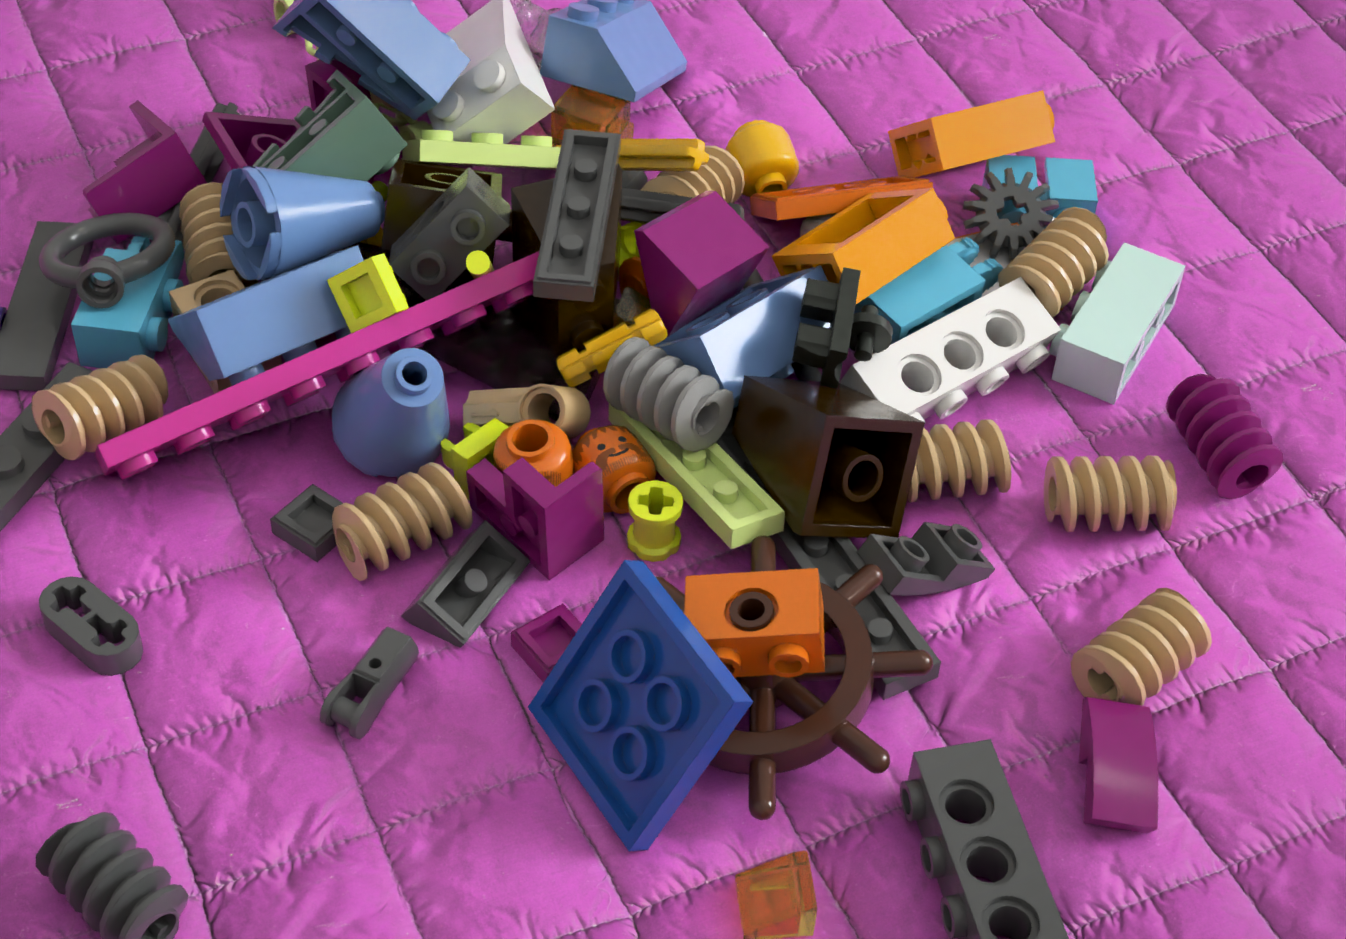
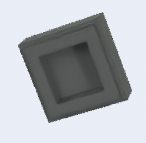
M312 484L270 519L272 533L318 562L337 546L332 527V514L334 508L343 503Z

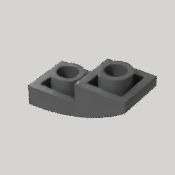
M924 522L912 538L870 534L857 551L866 564L877 565L882 570L883 580L881 584L889 595H926L954 590L987 579L995 570L993 565L980 551L982 543L979 538L969 529L959 524L948 526Z

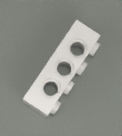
M1019 277L891 344L886 350L872 354L871 360L859 361L853 364L840 381V384L925 422L924 419L935 413L939 419H944L961 408L967 402V396L973 392L978 391L981 396H985L1000 387L1010 377L1008 373L1019 368L1022 374H1025L1040 365L1050 355L1046 347L1061 329L1022 277Z

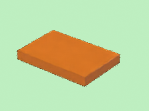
M892 176L753 193V196H750L751 215L778 221L839 213L869 193L933 188V182H929L928 179Z

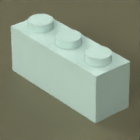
M1124 242L1113 260H1108L1107 264L1096 272L1092 284V292L1084 290L1080 294L1072 312L1071 324L1061 323L1059 326L1061 331L1052 340L1049 350L1051 355L1056 356L1051 379L1114 405L1172 311L1186 266Z

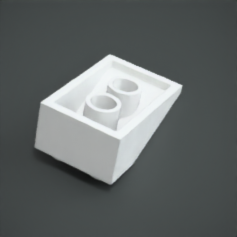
M491 0L446 33L471 61L441 101L427 111L433 130L453 131V141L471 142V133L503 134V144H507L555 110L509 0Z

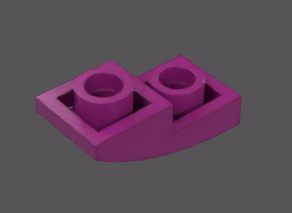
M1093 697L1084 698L1079 763L1087 764L1083 823L1146 834L1157 830L1158 763L1150 707Z

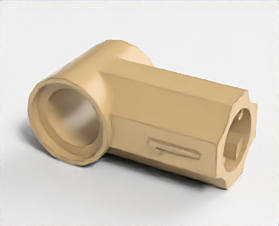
M540 383L531 387L469 391L466 403L463 404V425L473 423L482 427L493 418L498 419L508 427L528 419L550 422L549 407L552 401L556 399L559 403L560 414L555 425L567 434L568 439H571L585 431L590 421L591 410L585 395L576 388Z

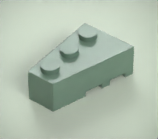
M336 70L326 81L333 89L314 112L309 106H304L294 118L301 127L281 148L276 143H272L253 166L368 181L374 175L383 174L392 168L399 159V152L408 143L369 98Z

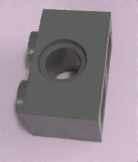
M468 167L392 245L389 265H391L393 271L425 300L440 295L467 268V256L476 250L484 251L509 226L510 204Z

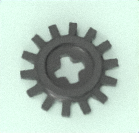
M1006 168L1004 170L1005 183H1001L992 172H989L984 176L990 186L989 189L977 184L971 186L969 191L980 199L964 201L963 209L976 212V216L963 223L965 229L980 228L981 232L973 239L978 246L987 239L993 243L989 253L990 256L996 258L1002 246L1009 248V259L1012 261L1018 255L1019 247H1026L1044 230V226H1048L1055 220V217L1046 214V211L1058 209L1059 203L1058 200L1041 201L1040 197L1050 190V186L1047 183L1036 187L1034 190L1028 188L1033 173L1027 171L1021 184L1015 183L1012 168ZM1012 200L1015 208H1025L1027 213L1021 215L1018 226H1012L1009 219H999L997 213L1003 211L1004 201Z

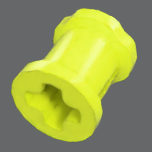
M653 480L638 484L630 492L628 509L634 522L627 531L628 548L642 560L651 562L664 561L679 550L681 532L675 523L682 514L684 502L682 494L675 486L668 482Z

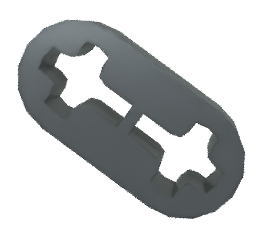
M71 576L60 578L50 583L42 591L39 598V607L46 630L91 670L101 675H118L131 670L141 660L143 645L138 623L132 615L93 583L84 578ZM82 606L84 616L80 617L72 609L76 610ZM102 634L110 642L101 645L98 635ZM123 640V643H121V644H119V645H117V646H115V645L113 644V643L116 644V643L121 642V641Z

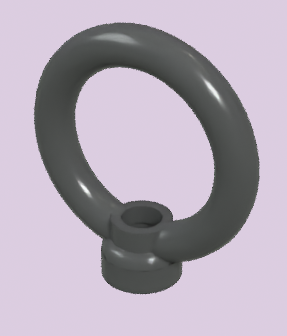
M115 213L97 216L73 224L53 236L44 245L40 253L39 266L43 275L54 284L76 289L80 299L87 305L95 308H109L121 300L126 283L150 274L169 259L175 248V234L165 221L147 214ZM118 235H140L152 239V243L146 249L122 261L117 262L108 256H96L83 267L72 266L63 262L66 255L74 249L98 239ZM92 273H105L110 275L112 279L100 281Z

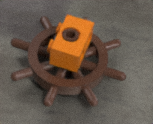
M761 535L756 537L751 544V572L685 576V594L664 578L656 577L753 700L752 705L749 707V732L733 730L709 765L721 770L749 775L748 807L750 814L755 819L767 820L775 812L777 773L807 766L825 757L838 747L872 773L879 774L888 769L890 765L889 753L857 728L871 701L874 678L923 676L931 671L933 659L925 650L872 652L868 630L855 607L882 583L883 573L877 565L866 564L862 566L840 587L834 590L820 582L818 568L776 570L775 543L770 537ZM826 632L837 641L844 654L825 655L824 634ZM841 680L836 691L826 703L799 683ZM783 704L803 719L794 725L776 730V708Z

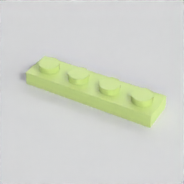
M609 404L608 420L613 425L625 426L635 434L654 460L656 471L668 483L680 491L687 504L730 549L751 543L758 536H771L784 531L785 511L716 442L700 451L685 450L675 441L664 438L658 431L647 428L641 421L630 418L624 411L617 410Z

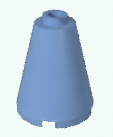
M244 166L229 171L222 184L220 198V217H231L233 232L230 235H223L225 246L233 266L246 280L257 279L264 281L269 278L271 279L371 238L378 233L380 225L384 222L386 210L382 195L367 181L257 166Z
M405 348L398 350L354 374L340 388L333 404L332 433L334 442L345 460L364 474L378 477V475L399 478L408 472L417 474L421 466L434 462L441 454V441L445 438L448 439L450 416L443 371L438 361L431 354L421 349Z

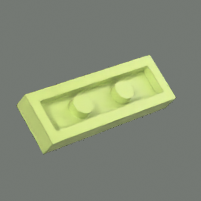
M421 130V139L406 140L408 145L402 151V160L430 164L556 170L561 147H552V137L523 135L521 136V145L503 144V134L471 133V142L453 141V131Z

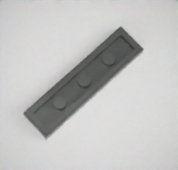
M573 129L564 130L533 280V297L594 302L621 150V134Z
M37 221L0 330V389L38 391L43 390L51 381L76 301L77 290L59 286L48 280L40 269L39 256L44 245L53 236L76 223ZM94 241L71 251L63 259V262L68 265L83 267L88 262Z

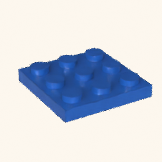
M624 560L528 708L628 851L648 850L752 705L753 700L643 561Z

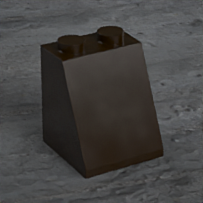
M619 163L594 302L533 297V295L527 297V302L557 358L574 348L578 352L586 349L583 343L614 328L621 241L623 170ZM554 178L511 188L513 262L540 251Z
M744 375L732 434L773 500L785 511V519L792 531L800 536L868 538L870 534L899 537L925 422L840 383L836 389L821 386L818 381Z

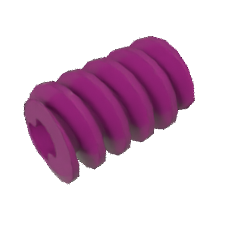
M1197 374L1183 380L1168 396L1165 407L1169 418L1175 422L1179 434L1186 439L1189 450L1196 455L1199 466L1206 471L1209 482L1217 489L1220 498H1241L1254 491L1280 469L1284 460L1281 449L1273 444L1271 434L1264 428H1261V419L1251 411L1249 401L1240 395L1239 386L1233 380L1225 378L1216 379L1211 374Z

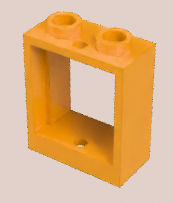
M1044 90L932 117L889 130L888 135L898 176L915 178L1054 143V115L1051 107L1046 103Z
M934 188L876 192L865 195L773 254L772 259L780 276L821 265L827 280L834 283H839L843 267L860 270L856 304H858L954 240L955 236L947 220V210L943 202L937 197Z

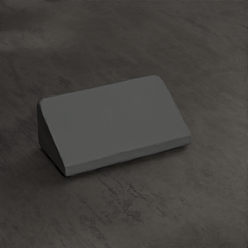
M485 520L463 540L402 613L401 617L411 625L461 648L531 561Z

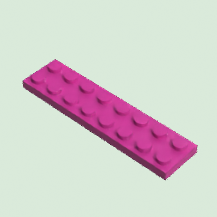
M539 251L97 445L94 456L104 476L118 471L121 480L128 479L154 467L155 463L158 462L156 453L172 446L178 456L210 442V438L216 436L213 428L229 422L233 431L264 418L265 414L272 411L269 403L283 397L286 406L289 407L318 394L320 389L327 386L324 381L327 377L336 374L340 383H343L354 374L379 361L378 355L389 350L390 354L405 348L419 349L424 346V343L435 338L432 331L440 327L444 336L458 332L486 316L485 307L489 305L493 306L496 314L526 301L527 297L533 295V280Z

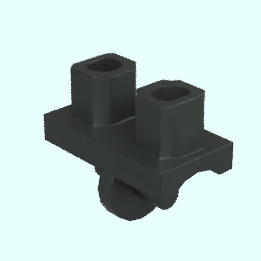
M843 267L839 283L807 279L800 317L828 322L830 327L825 328L800 322L792 361L823 369L821 386L838 388L842 362L846 360L849 348L855 351L854 357L857 360L865 362L871 360L872 354L886 350L892 342L893 327L887 319L878 315L879 310L877 307L865 305L862 307L861 312L854 313L860 270Z

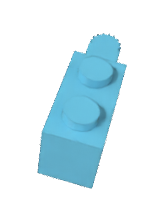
M133 236L127 250L106 248L103 256L111 257L117 262L140 253L151 242L148 237ZM175 240V248L163 265L140 279L126 283L121 300L114 306L95 308L81 301L71 323L80 366L108 368L113 363L127 361L134 355H146L153 359L156 351L162 352L164 350L168 336V319L172 316L169 291L184 286L183 281L178 279L180 270H182L185 253L182 241ZM97 272L93 275L100 281L112 279L110 275Z
M966 237L950 246H943L856 304L854 313L861 312L862 307L865 305L877 307L879 310L878 315L887 319L893 327L891 342L893 344L981 298L986 289L989 290L990 287H993L998 282V274L1002 271L1003 267L994 258L985 259L983 263L980 262L971 267L970 264L978 256L980 247L971 238L968 239Z

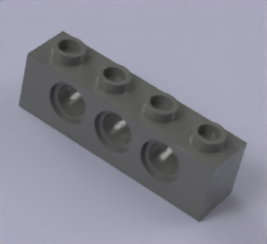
M991 739L913 752L908 780L902 781L900 784L901 804L906 819L909 822L916 821L922 836L920 840V855L925 874L929 879L937 878L943 895L941 898V916L948 937L950 939H997L995 936H1005L1010 939H1069ZM956 820H962L968 822L969 824L960 823ZM975 877H984L992 882H983Z

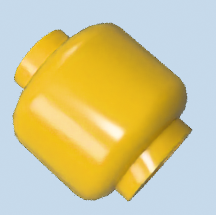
M764 120L747 122L735 131L725 148L738 160L744 171L745 185L742 195L750 197L753 196V193L786 190L794 183L799 174V163L789 134L782 126Z

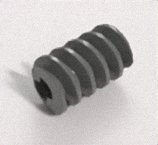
M101 812L88 817L84 821L69 823L50 836L37 852L35 865L43 876L49 877L50 883L60 894L66 895V900L76 912L83 913V919L94 931L100 932L102 939H174L179 929V916L186 907L188 894L181 885H170L171 876L163 866H153L154 858L146 848H136L137 841L130 831L119 830L120 823L113 813Z

